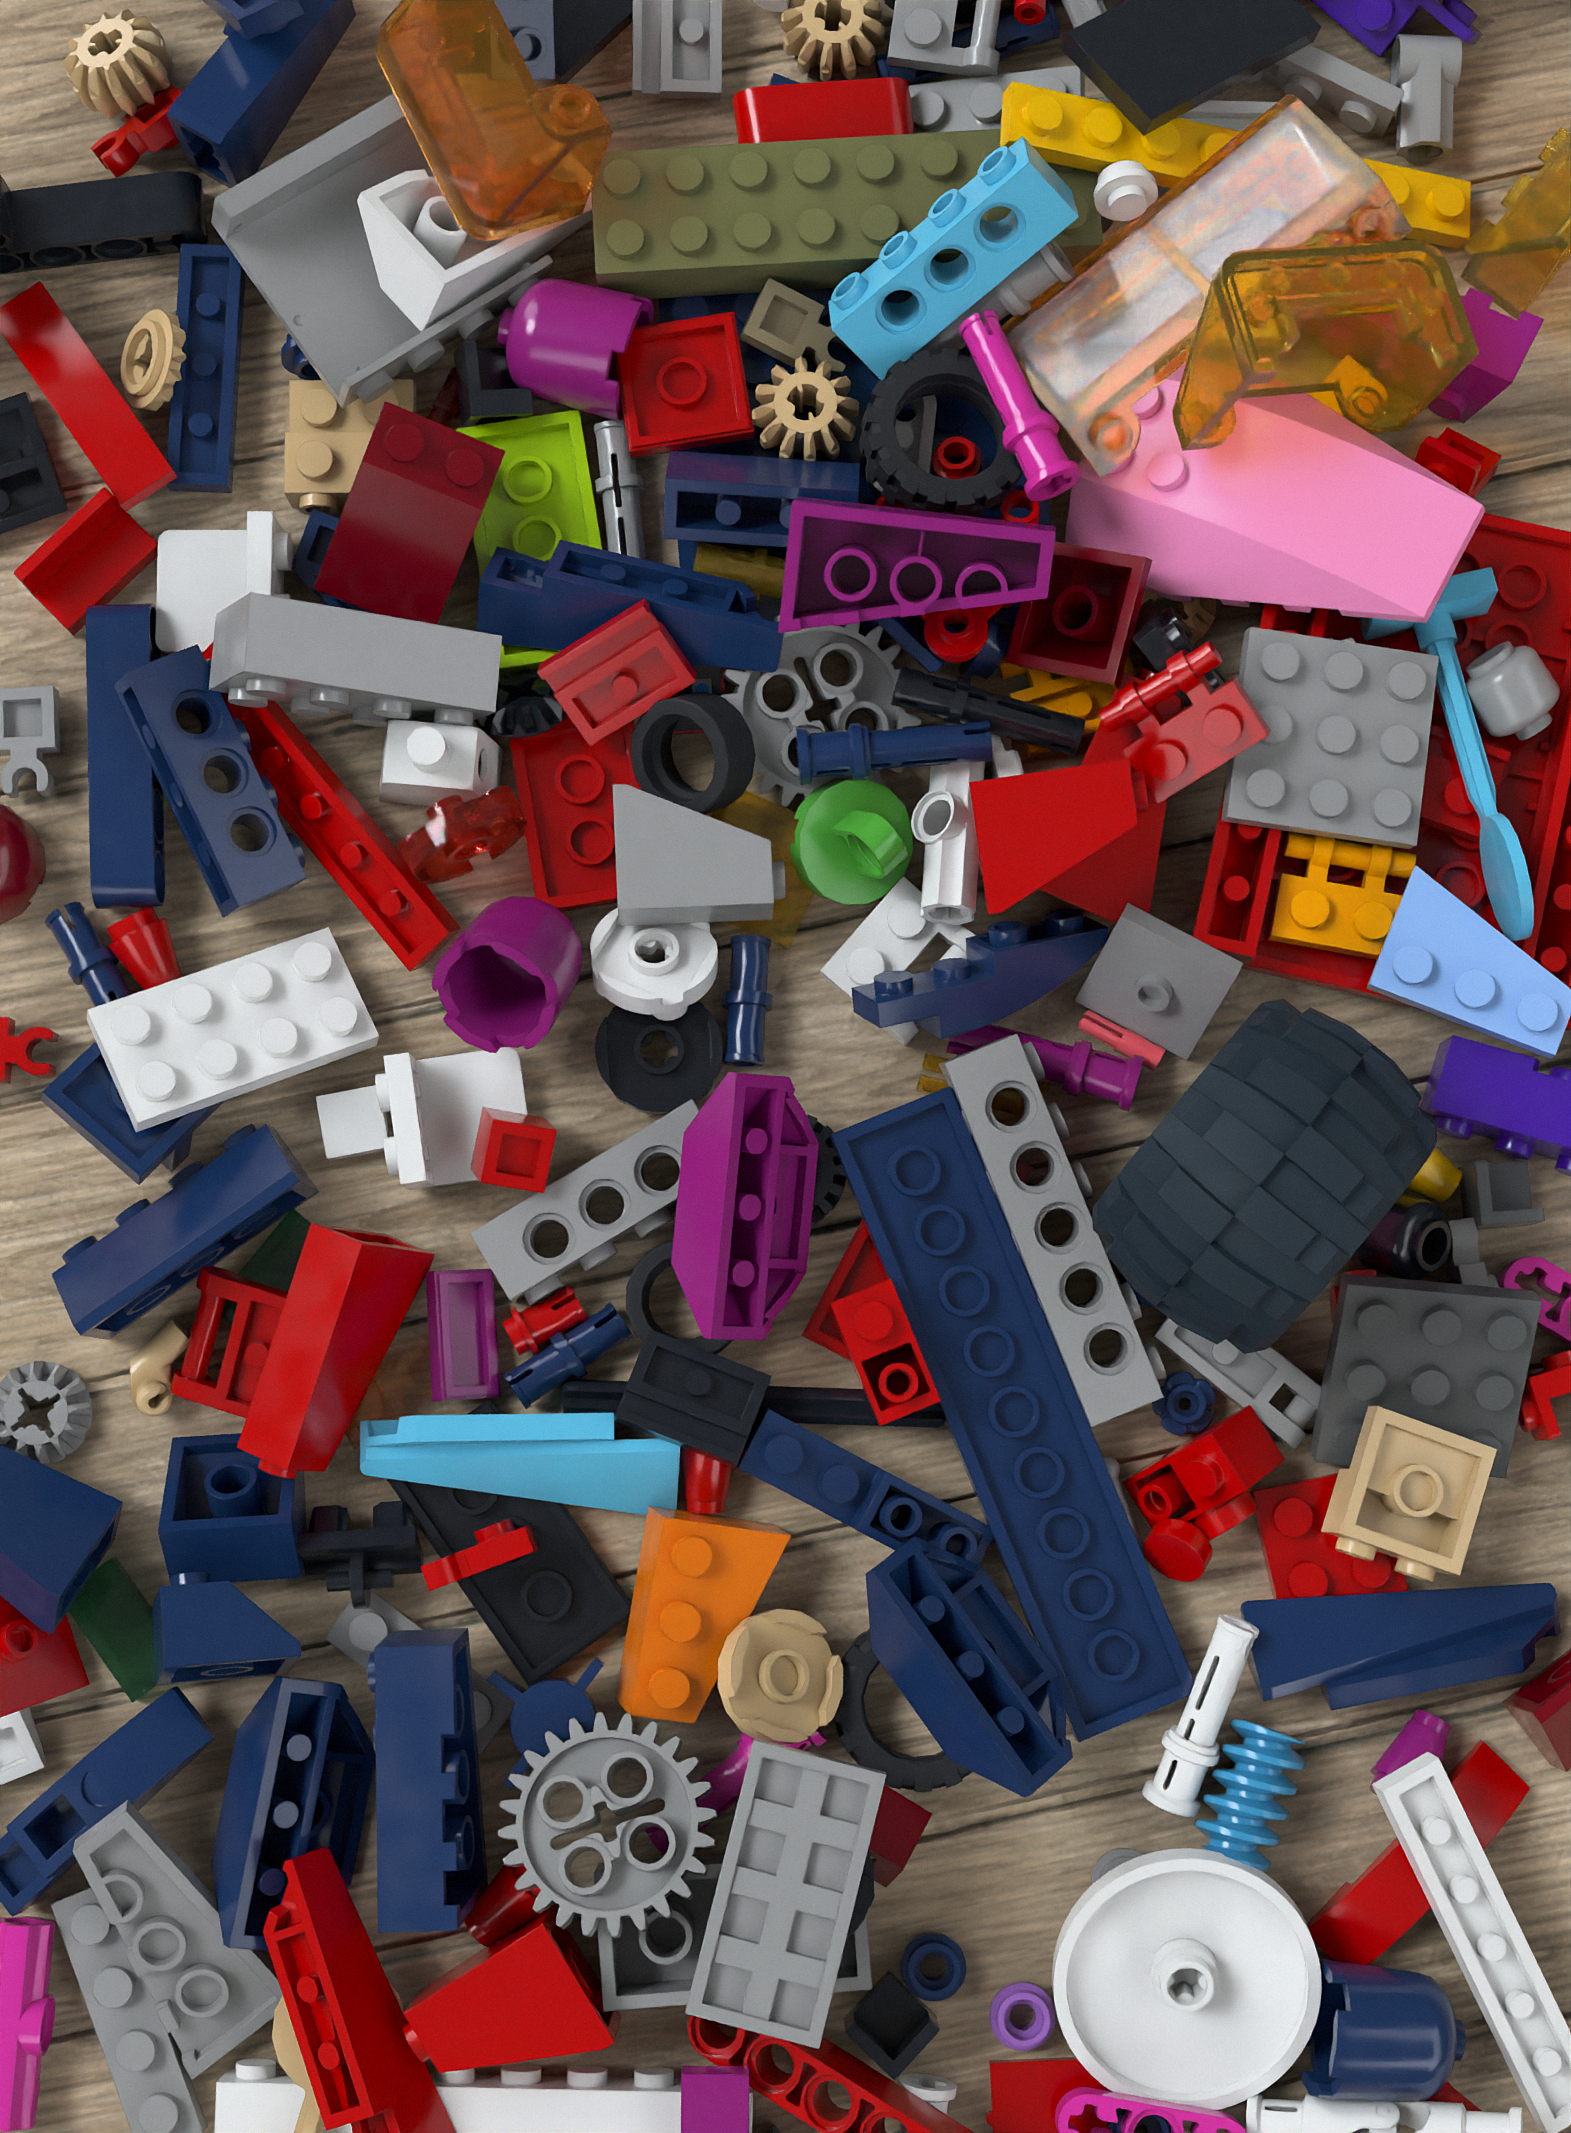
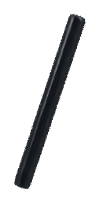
M570 1379L562 1387L563 1413H614L615 1415L628 1381ZM768 1386L757 1413L758 1416L763 1406L794 1423L879 1426L863 1389ZM940 1402L882 1426L940 1428L944 1426L946 1420Z

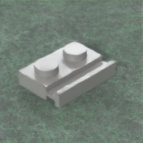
M632 0V97L641 98V95H659V98L720 100L722 93V0Z

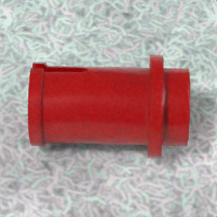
M567 1284L563 1286V1289L521 1312H518L516 1308L511 1309L512 1317L501 1323L517 1353L521 1356L530 1350L533 1355L539 1353L537 1346L548 1341L550 1337L559 1331L563 1333L575 1325L583 1323L588 1318L578 1298H575V1293L571 1286Z

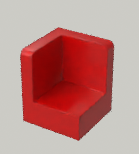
M482 1107L471 1161V1171L480 1183L544 1193L557 1130L543 1117Z

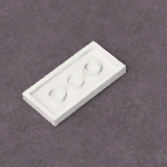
M329 927L87 1010V1022L136 1132L375 1047L379 1039V1034Z

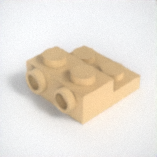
M393 379V386L376 400L365 404L359 398L344 408H341L322 380H289V432H285L284 494L292 508H299L301 513L307 515L311 514L312 509L333 515L337 512V508H344L384 402L387 401L416 414V385L413 379Z
M1368 1406L1350 1468L1339 1469L1321 1532L1338 1537L1335 1550L1371 1562L1374 1560L1376 1551L1398 1558L1394 1571L1415 1579L1433 1583L1436 1572L1460 1576L1497 1449L1379 1406Z

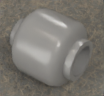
M1507 641L1488 650L1466 668V672L1470 677L1466 680L1465 685L1473 712L1490 735L1504 737L1515 733L1521 741L1537 734L1552 722L1553 719L1548 711L1556 704L1560 689L1533 648L1527 646L1513 647Z

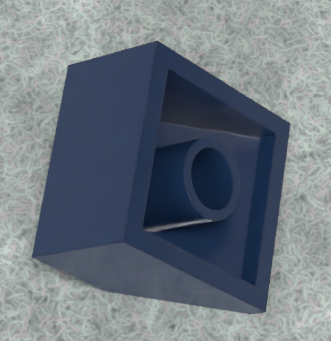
M241 1433L172 1438L158 1527V1535L169 1580L173 1575L190 1572L211 1573V1582L302 1578L303 1559L298 1557L297 1534L307 1533L304 1471H298L295 1479H288L261 1470L258 1467L261 1458L237 1448Z
M190 1572L171 1576V1585L160 1586L151 1607L156 1686L287 1675L301 1657L300 1642L229 1581L211 1582V1573Z

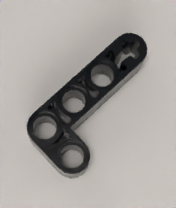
M169 171L14 191L10 190L0 175V275L180 253L181 243H208L202 179L190 172Z

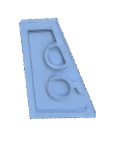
M1415 865L1366 988L1552 1059L1556 1055L1571 1016V989Z

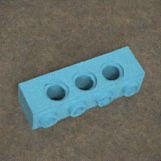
M1023 136L1009 148L1007 146L997 148L985 158L978 169V174L959 191L951 189L941 195L931 206L928 217L911 232L901 231L893 236L882 248L877 261L861 274L859 272L851 273L837 285L831 295V300L828 301L832 331L881 381L884 380L888 369L900 360L903 363L908 360L913 353L919 351L1079 217L1072 190ZM1003 206L1011 209L1009 215L1000 221L990 222L982 219L985 212L993 207ZM944 249H957L962 252L957 259L948 263H940L933 260V257ZM897 290H906L913 294L902 303H890L884 300L888 294Z

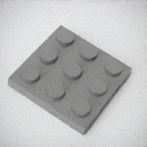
M1249 627L1244 632L1238 681L1271 731L1266 738L1228 760L1221 821L1411 849L1417 846L1439 656Z

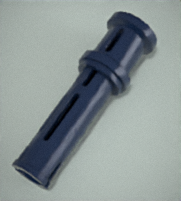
M989 720L957 725H935L884 731H868L867 726H861L860 723L850 724L848 730L820 733H809L806 727L796 728L800 785L811 784L814 777L850 774L854 780H865V776H871V770L944 765L958 762L992 761L991 732H988L990 731Z

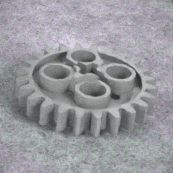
M780 615L774 617V622L779 621ZM860 623L843 626L829 625L784 632L780 663L775 672L752 670L723 671L721 676L736 687L734 693L721 695V697H724L741 712L752 732L756 754L753 773L757 771L761 774L755 789L758 795L765 794L776 785L779 787L778 806L787 807L796 794H800L802 803L813 789L835 778L853 779L851 774L814 777L811 784L800 785L799 771L792 765L787 753L791 740L796 737V728L806 727L809 733L826 731L820 720L808 721L805 711L813 706V700L804 682L796 673L793 665L796 658H801L806 666L808 681L814 697L818 701L829 700L831 703L832 711L824 715L830 732L845 731L846 719L855 709L863 710L869 714L873 720L874 730H896L903 727L921 725L922 719L905 713V708L891 705L894 688L901 669H895L891 662L898 655L901 647L897 644L881 650L877 646L883 628L880 626L872 628L864 635L858 633ZM829 651L838 652L843 655L849 665L848 678L839 687L830 685L821 676V660ZM772 676L783 678L792 689V702L783 712L773 711L767 707L763 700V686ZM903 767L886 768L884 770L898 774L901 773L904 769ZM871 770V776H865V779L885 786L879 774L881 770Z
M602 1712L596 1714L594 1730L589 1733L585 1732L575 1718L570 1719L569 1732L571 1739L563 1743L556 1735L547 1731L545 1739L550 1753L542 1757L535 1752L526 1750L524 1756L534 1769L529 1777L520 1774H510L508 1778L522 1793L520 1799L500 1801L499 1807L516 1816V1824L499 1829L498 1836L518 1844L516 1850L510 1852L502 1859L503 1863L507 1867L525 1866L527 1871L514 1885L516 1890L521 1893L536 1887L541 1890L533 1905V1909L539 1914L548 1910L555 1903L559 1904L556 1925L563 1929L578 1914L581 1915L582 1933L587 1937L593 1936L600 1919L606 1920L608 1930L613 1938H620L623 1920L631 1917L633 1923L642 1933L648 1931L647 1910L654 1907L669 1920L673 1917L667 1897L672 1892L689 1900L694 1896L689 1886L683 1880L688 1872L704 1876L708 1874L709 1870L701 1861L695 1858L697 1850L716 1848V1840L701 1833L700 1825L717 1820L718 1813L710 1808L699 1807L697 1801L713 1791L712 1786L709 1782L690 1783L689 1778L698 1770L701 1765L696 1757H692L677 1763L675 1759L680 1752L682 1741L675 1736L661 1747L658 1746L657 1741L660 1727L653 1721L646 1726L639 1736L635 1734L633 1717L627 1713L622 1717L617 1731L610 1730L606 1716ZM629 1763L643 1766L647 1775L643 1790L631 1798H622L615 1795L612 1788V1780L618 1768ZM571 1786L578 1788L583 1797V1805L579 1814L566 1822L553 1820L550 1815L549 1804L554 1793L562 1787ZM661 1799L665 1802V1808L661 1812L630 1819L617 1825L616 1834L618 1838L609 1842L601 1833H593L574 1841L565 1848L559 1850L552 1848V1841L556 1837L580 1832L601 1823L599 1812L605 1808H609L617 1817L633 1813V1811L641 1809L655 1800ZM646 1828H661L666 1831L669 1839L667 1853L656 1863L646 1864L639 1862L634 1855L633 1848L636 1837ZM585 1851L599 1852L604 1859L605 1865L602 1878L592 1887L581 1888L575 1886L571 1879L570 1869L576 1856Z

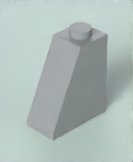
M627 784L613 785L619 926L772 919L774 899H785V869L783 860L772 861L771 840Z

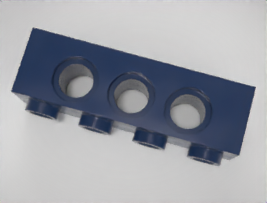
M198 644L127 671L114 687L218 909L224 918L285 892L305 880L307 877L303 868L306 861L297 838L292 833L285 832L276 810L279 804L273 785L265 775L259 776L249 755L251 741L244 724L238 717L232 718L222 697L224 692L209 690L212 660L204 659ZM182 708L192 711L200 720L201 734H191L183 730L177 722L176 709ZM204 767H215L224 773L228 781L227 793L216 792L207 785L204 779ZM232 824L243 825L252 832L255 838L254 852L242 850L234 843L231 836Z

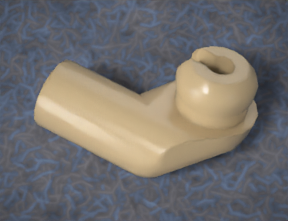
M171 1319L134 1354L130 1361V1394L132 1403L146 1416H160L171 1406L173 1393L170 1391L173 1379L172 1363L187 1349L190 1338L189 1331L175 1319Z

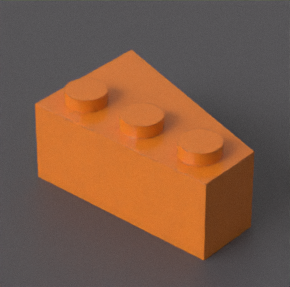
M648 1506L615 1700L628 1714L638 1717L695 1723L718 1679V1659L727 1636L743 1619L750 1617L791 1537L790 1534L772 1523Z

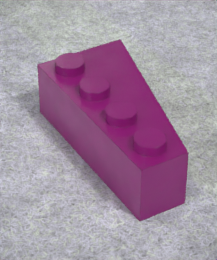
M798 496L792 501L778 633L829 625L854 624L861 621L898 616L924 615L930 612L959 608L968 609L1046 599L1049 590L1056 528L1055 526Z

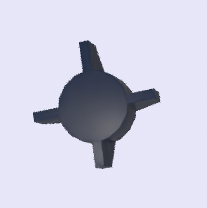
M595 1657L577 1683L567 1678L549 1677L533 1683L528 1689L496 1669L491 1673L486 1681L516 1703L511 1712L510 1732L515 1747L523 1755L503 1781L505 1786L512 1790L515 1785L508 1779L510 1774L523 1775L530 1766L524 1756L526 1750L535 1752L542 1757L550 1753L545 1739L547 1731L552 1732L564 1743L571 1739L569 1720L575 1718L586 1733L593 1732L594 1721L598 1712L593 1698L586 1689L604 1666V1662Z

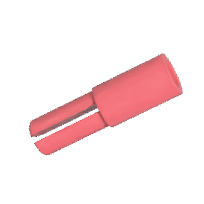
M1087 1010L1079 1021L1078 1028L1115 1048V1051L1130 1059L1134 1055L1144 1057L1142 1065L1152 1071L1155 1070L1166 1050L1128 1028L1124 1029L1091 1010Z

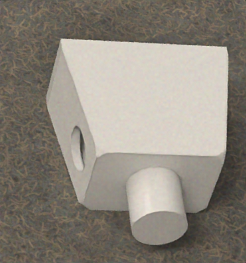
M397 719L388 720L378 800L380 802L497 812L504 750L477 727ZM479 761H481L480 776H479V773H478V762H479Z

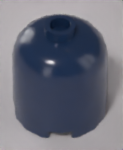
M1319 1959L1322 1982L1320 2009L1316 2024L1306 2046H1310L1313 2071H1305L1301 2074L1303 2084L1309 2095L1329 2099L1418 2102L1425 2101L1439 2092L1447 2082L1454 2067V2062L1462 2059L1466 2044L1464 2025L1461 2020L1456 2019L1451 2001L1443 1987L1431 1976L1418 1972Z

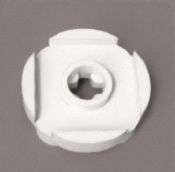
M616 908L599 922L590 941L593 984L597 993L625 1010L639 1014H653V1016L660 1020H675L681 1017L686 1012L688 1005L697 1002L707 993L717 975V943L710 934L708 922L619 926L618 908ZM657 949L665 951V961L659 963L645 962L639 956L641 953L652 955Z

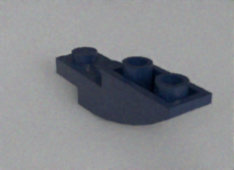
M1079 909L1053 910L1045 914V921L1025 924L1020 921L994 923L988 927V933L965 938L967 959H942L932 964V970L911 974L907 971L883 972L874 976V983L851 988L854 1013L878 1028L914 1021V1024L941 1040L970 1032L1017 1012L1062 984L1085 965L1106 943L1109 938V929L1107 926L1084 916L1083 911Z
M762 1406L746 1441L737 1465L738 1468L895 1551L913 1537H917L928 1542L930 1547L951 1552L977 1565L980 1564L993 1539L989 1525Z
M178 1686L168 1690L109 1736L5 1827L8 1832L0 1839V1902L12 1917L28 1909L78 1862L73 1854L74 1842L78 1837L127 1800L139 1811L218 1737Z

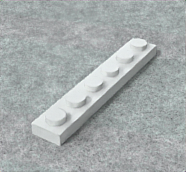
M1426 1752L1373 1783L1372 1786L1538 2129L1543 2133H1558L1571 2125V2032L1440 1759L1430 1752Z

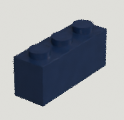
M670 451L665 476L663 539L787 547L792 501L799 496L858 503L859 464Z

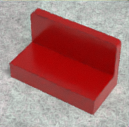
M104 487L14 571V575L74 636L86 625L88 607L107 605L158 556V543L125 512L115 496Z

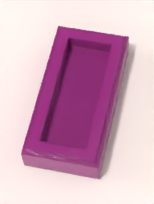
M467 1269L425 1272L432 1402L501 1397L493 1271L491 1269Z

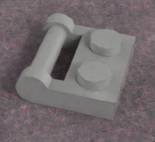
M895 0L887 65L972 77L997 75L1000 54L995 50L1001 0H976L971 44L967 48L951 47L958 0Z

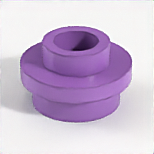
M1019 1981L1010 1983L997 1992L990 2005L989 2020L995 2036L1002 2044L1014 2050L1028 2051L1041 2046L1048 2040L1055 2026L1056 2014L1049 1995L1041 1987L1030 1982ZM1017 2004H1028L1034 2009V2017L1028 2025L1017 2026L1010 2021V2012Z

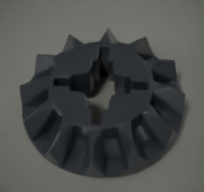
M523 670L519 675L512 677L504 674L500 676L496 712L477 719L475 722L480 729L493 735L508 738H525L550 730L565 720L568 715L554 697V691L545 679L542 680L538 673L528 674L526 670Z

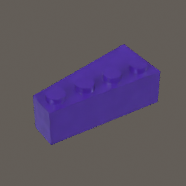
M1455 1035L1441 1042L1420 1105L1423 1111L1437 1121V1132L1462 1140H1469L1471 1133L1495 1140L1493 1149L1510 1157L1531 1160L1534 1153L1556 1160L1554 1169L1562 1174L1571 1176V1069L1552 1067L1550 1074L1547 1075L1537 1072L1540 1061L1530 1056Z

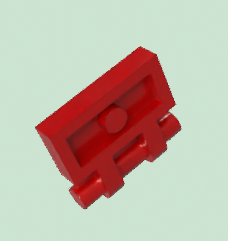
M1207 641L1190 653L1186 650L1179 651L1166 660L1167 668L1140 685L1136 681H1132L1117 691L1118 699L1099 710V716L1110 732H1114L1132 721L1137 724L1143 733L1128 743L1123 751L1137 772L1143 771L1145 784L1158 804L1266 738L1271 731L1236 676L1213 690L1204 674L1222 664L1223 661L1219 652L1210 641ZM1182 690L1187 694L1192 704L1164 721L1155 705Z

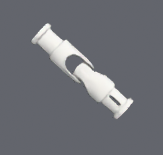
M1261 2092L1247 2099L1246 2133H1400V2125H1406L1417 2131L1415 2133H1523V2111L1521 2107H1511L1508 2113L1467 2111L1463 2103L1317 2098L1306 2094L1303 2101L1265 2099Z

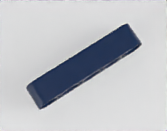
M153 603L89 606L86 613L90 884L96 909L163 906L165 898L163 789L114 687L127 671L161 658V650L155 641L156 607Z

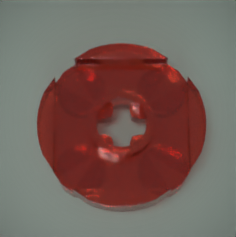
M507 785L496 787L481 797L465 803L460 795H452L433 804L426 812L430 822L422 826L418 831L403 838L397 847L408 869L411 870L413 876H416L420 883L436 884L474 871L469 860L486 850L492 860L505 853L524 835V832L527 830V822L511 788Z

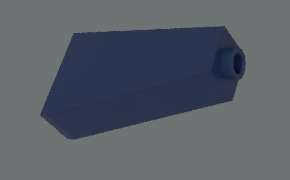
M299 0L305 14L289 21L284 28L277 32L263 33L251 40H246L235 29L176 98L166 113L190 166L228 188H232L256 174L356 16L352 0Z
M0 1445V1595L41 1630L53 1634L114 1542L123 1502Z

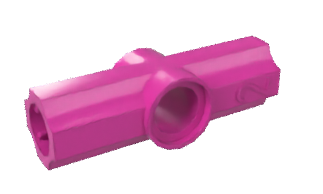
M0 1917V2132L29 2130L36 2124L42 2056H45L51 2043L55 2020V1999L53 1995H48L55 1921L45 1920L41 1917Z

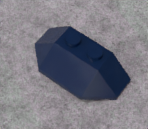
M913 1537L865 1574L871 1649L951 1761L1026 1798L1032 1795L1073 1758L1071 1741L1066 1739V1711L1060 1675L981 1566L951 1552L930 1547L928 1542Z
M277 1675L237 1730L211 1859L223 1945L228 1948L269 1951L263 1929L269 1911L280 1905L288 1884L286 1872L282 1870L285 1861L319 1848L327 1847L331 1851L346 1887L348 1888L352 1883L376 1755L359 1717L348 1702L349 1697L344 1687L339 1683Z

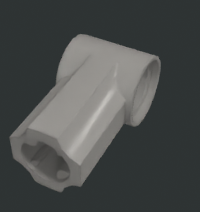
M1397 34L1395 37L1390 63V84L1405 90L1397 107L1396 156L1407 159L1409 163H1431L1437 159L1448 158L1453 149V96L1459 84L1462 66V41L1458 36Z

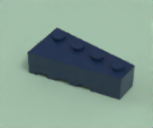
M468 1628L391 1631L374 1648V1652L369 1656L367 1667L369 1688L371 1692H375L373 1748L376 1755L378 1933L458 1931L488 1887Z

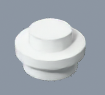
M1125 160L1113 163L1106 167L1098 177L1093 195L1095 207L1102 216L1108 219L1119 221L1134 220L1150 210L1158 198L1156 180L1147 171L1145 166L1139 162Z

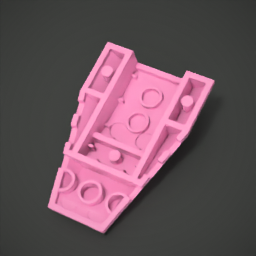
M1176 346L1131 367L1078 464L1081 477L1071 487L1064 543L1143 556L1151 559L1152 564L1145 591L1174 601L1194 602L1195 597L1220 599L1223 605L1249 607L1250 602L1283 605L1286 611L1310 613L1312 608L1339 610L1342 616L1427 623L1482 519L1485 508L1475 499L1287 380Z

